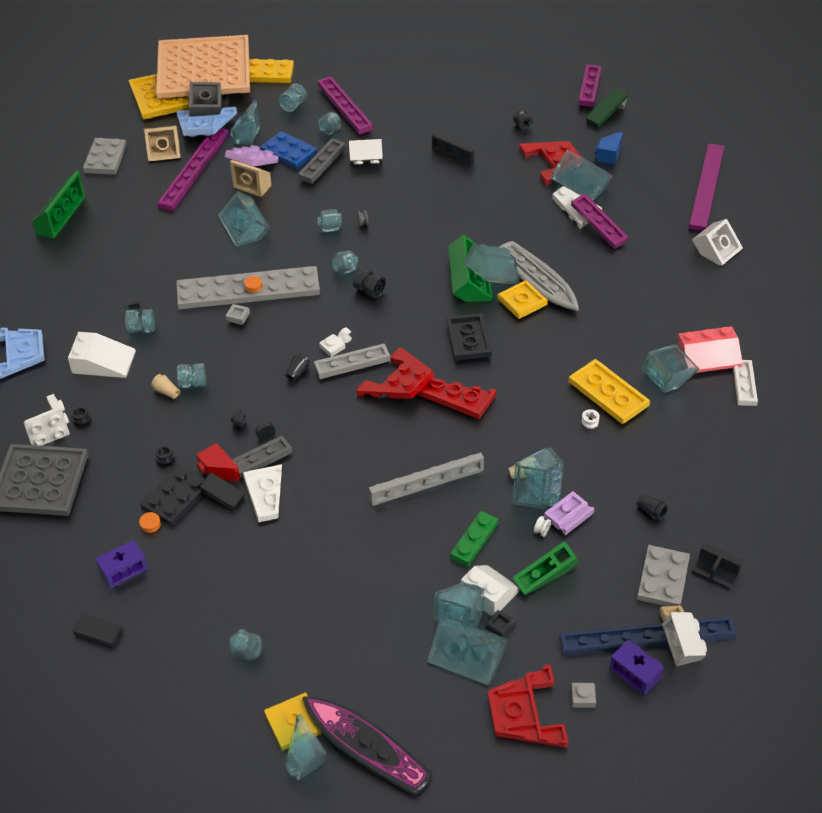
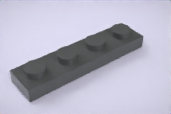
M331 139L298 173V179L312 184L346 148L345 143Z

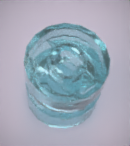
M294 83L279 96V103L283 109L292 112L307 99V92L302 85Z
M142 309L141 312L138 310H126L125 325L127 333H138L140 330L143 333L154 332L155 318L153 309Z
M194 363L192 366L189 364H177L178 387L190 388L191 385H194V387H206L205 363Z

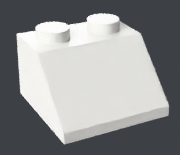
M381 139L349 141L350 162H353L354 165H361L366 161H370V164H378L383 159Z
M727 219L712 223L692 239L700 255L720 266L743 248Z
M488 565L474 566L461 579V595L491 616L497 610L501 611L520 591L519 586Z
M689 612L670 613L662 625L675 665L680 666L702 660L706 656L707 648L704 640L700 639L698 633L700 628L697 619H694L692 613Z

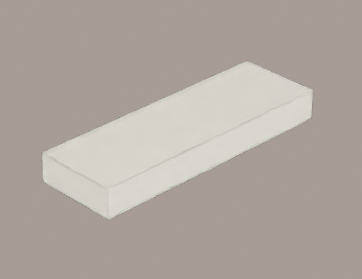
M742 360V367L737 365L733 368L737 404L757 406L758 399L752 360Z

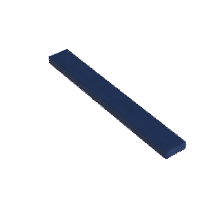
M731 616L697 620L700 628L698 633L700 639H703L704 642L736 639L737 633ZM663 623L559 634L563 656L617 651L628 640L641 648L668 646L669 644L662 625Z

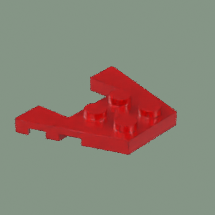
M569 141L519 144V150L524 157L541 154L552 168L540 172V178L546 186L551 184L552 180L561 178L562 174L570 173L583 165L584 159Z
M399 347L390 356L391 363L400 366L381 385L366 380L356 389V393L359 397H364V394H371L372 397L389 395V398L412 399L434 377L432 369Z
M551 665L543 666L542 670L535 673L532 671L525 674L524 678L515 682L512 680L488 691L487 696L495 736L568 747L569 742L564 724L540 726L532 689L554 687Z

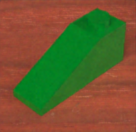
M564 541L512 578L524 595H527L561 577L577 566L579 561Z

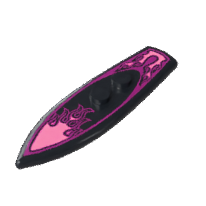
M307 696L302 698L306 711L314 725L323 736L344 754L413 796H416L426 788L431 780L432 772L377 725L361 714L333 701Z

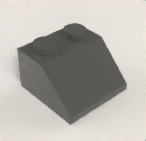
M190 82V117L220 115L222 110L221 82Z

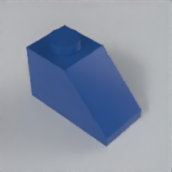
M623 132L601 138L599 145L595 146L594 154H597L596 161L616 164L622 144Z

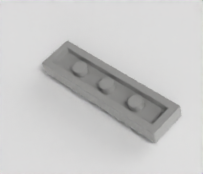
M380 344L314 361V367L319 379L388 362L390 361V354L385 344Z

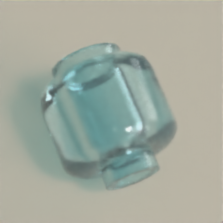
M327 112L318 120V127L324 134H332L341 126V119L335 112Z
M336 209L321 211V216L317 217L318 227H322L324 232L338 231L340 226H342L341 213H338Z
M351 250L337 252L332 259V267L339 274L351 273L356 270L358 265V258Z
M245 629L238 630L229 641L231 654L246 661L254 660L261 654L263 649L261 637L257 633Z

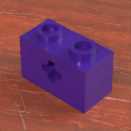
M134 540L124 543L120 547L96 558L99 572L110 588L148 569L145 556Z
M628 640L611 656L609 668L645 695L661 679L664 666L656 658L646 654L640 646Z

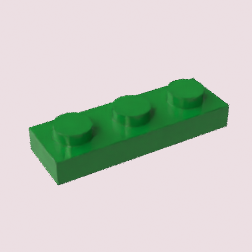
M480 511L450 553V559L469 567L498 525L499 519Z

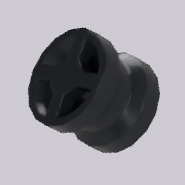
M519 110L513 117L514 123L522 130L528 129L533 123L532 117L525 110Z

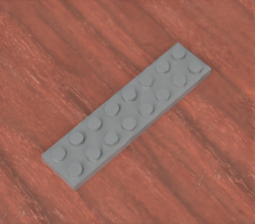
M316 266L177 280L178 309L320 295ZM250 276L260 277L262 279V289L255 293L246 291L245 279Z

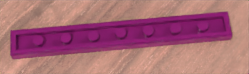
M220 128L215 134L204 139L158 201V208L170 211L176 208L229 135L227 129Z
M708 143L689 229L703 231L707 228L724 146Z

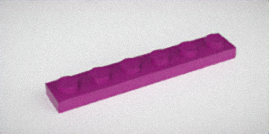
M332 77L318 80V87L358 134L373 130V124Z

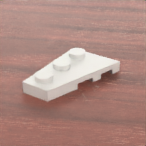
M563 186L553 193L552 199L562 210L568 212L570 219L575 220L577 226L581 229L588 222L571 206V201L580 195Z

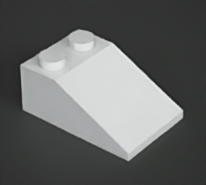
M78 332L68 360L73 374L126 378L136 351L132 347L97 333Z

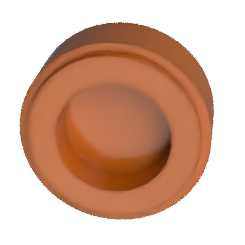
M250 276L244 281L246 291L251 293L258 292L263 287L262 279L257 276Z
M149 512L140 517V528L146 533H153L161 526L160 518L156 513Z

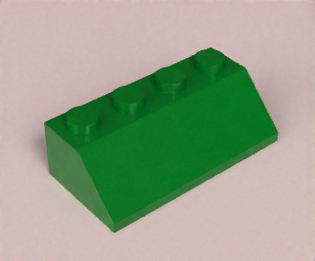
M75 171L58 187L47 204L33 219L32 222L36 235L54 239L84 200L85 194L79 171Z
M463 234L448 246L452 292L455 297L460 298L464 302L491 301L493 297L487 251Z

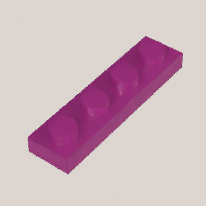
M586 65L578 105L594 107L601 66Z
M585 193L571 201V206L614 249L628 241V236Z

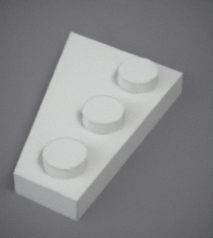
M282 464L243 472V478L258 522L278 518Z

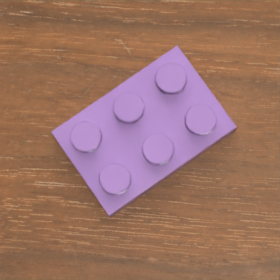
M254 145L250 147L243 146L241 149L233 148V150H226L225 154L227 158L252 167L278 163L279 156L273 155L272 151L259 150L260 147Z

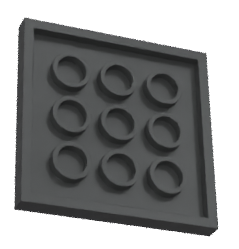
M10 444L0 471V511L69 516L88 458V450L82 448Z

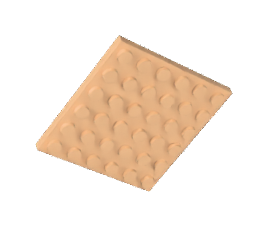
M248 35L159 40L157 98L189 96L190 82H221V94L250 92Z

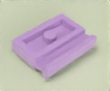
M572 491L544 513V518L546 520L550 519L551 524L558 530L561 529L563 534L566 535L594 514V508L589 507L585 500Z

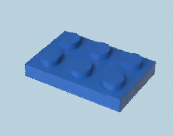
M280 131L260 146L262 151H272L273 155L279 156V161L295 169L300 168L318 153L316 147L283 131Z

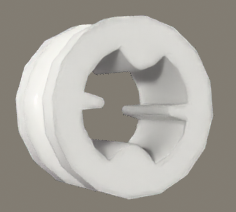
M590 409L584 411L582 414V425L589 429L597 427L599 424V413Z
M540 516L535 524L534 533L537 534L539 532L544 537L550 528L551 520H545L543 516Z

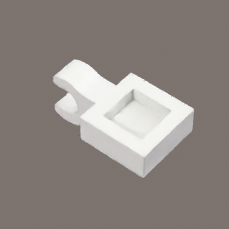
M343 328L338 336L330 335L319 343L320 348L330 357H333L345 349V343L352 340L348 335L351 331L348 328Z

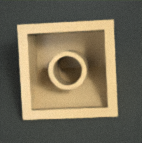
M177 126L144 129L148 162L181 158Z
M234 160L230 161L233 188L262 197L271 187L269 172Z

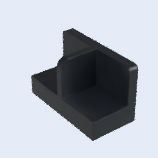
M704 542L700 549L699 557L692 568V573L730 590L741 571L743 559Z

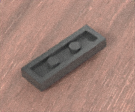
M280 436L232 459V461L238 466L239 475L242 478L243 472L260 469L293 452L286 439Z

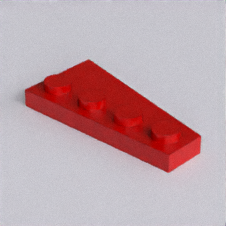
M432 378L416 395L480 419L495 398L497 390L490 389V391L481 390V387L478 386L469 388L462 386V383L454 382L448 384L445 383V380Z

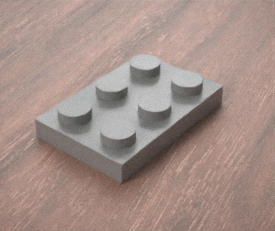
M95 138L83 166L84 173L116 175L127 146L126 140Z
M648 545L637 600L662 606L681 605L690 554Z

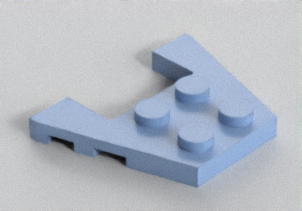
M236 107L222 108L220 115L190 117V110L177 111L183 136L189 137L215 134L237 114Z
M8 328L0 329V342L6 341L7 362L0 363V379L45 361L41 330L18 329V331H8Z

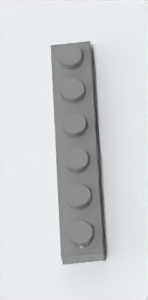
M477 453L439 466H433L420 472H414L401 478H395L385 483L376 484L369 487L370 502L374 506L484 471V457L482 453Z

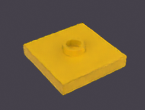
M526 280L499 293L497 299L518 319L546 306L548 300Z
M306 692L264 710V714L282 751L322 734L314 725L302 701V698L307 696Z

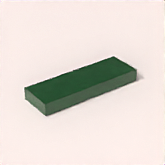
M614 88L586 117V121L600 127L628 98V94Z

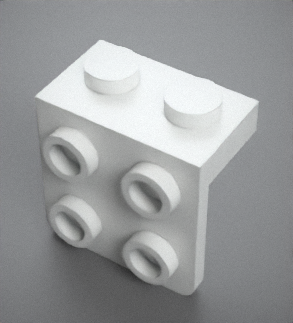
M54 394L46 397L50 411L24 421L31 445L43 446L70 434L67 427L69 420L65 412L63 413L65 411L64 405L61 400L57 401Z

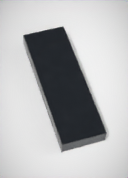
M434 132L432 134V148L470 165L474 163L475 149Z

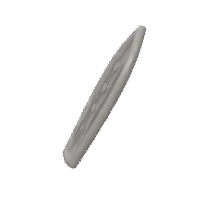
M514 241L504 243L496 249V253L523 281L529 282L548 301L566 309L579 310L577 299L570 286L540 259Z

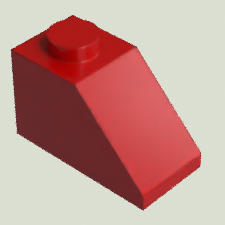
M217 443L196 454L198 461L196 466L201 474L205 473L208 477L210 473H213L227 481L240 480L238 466Z

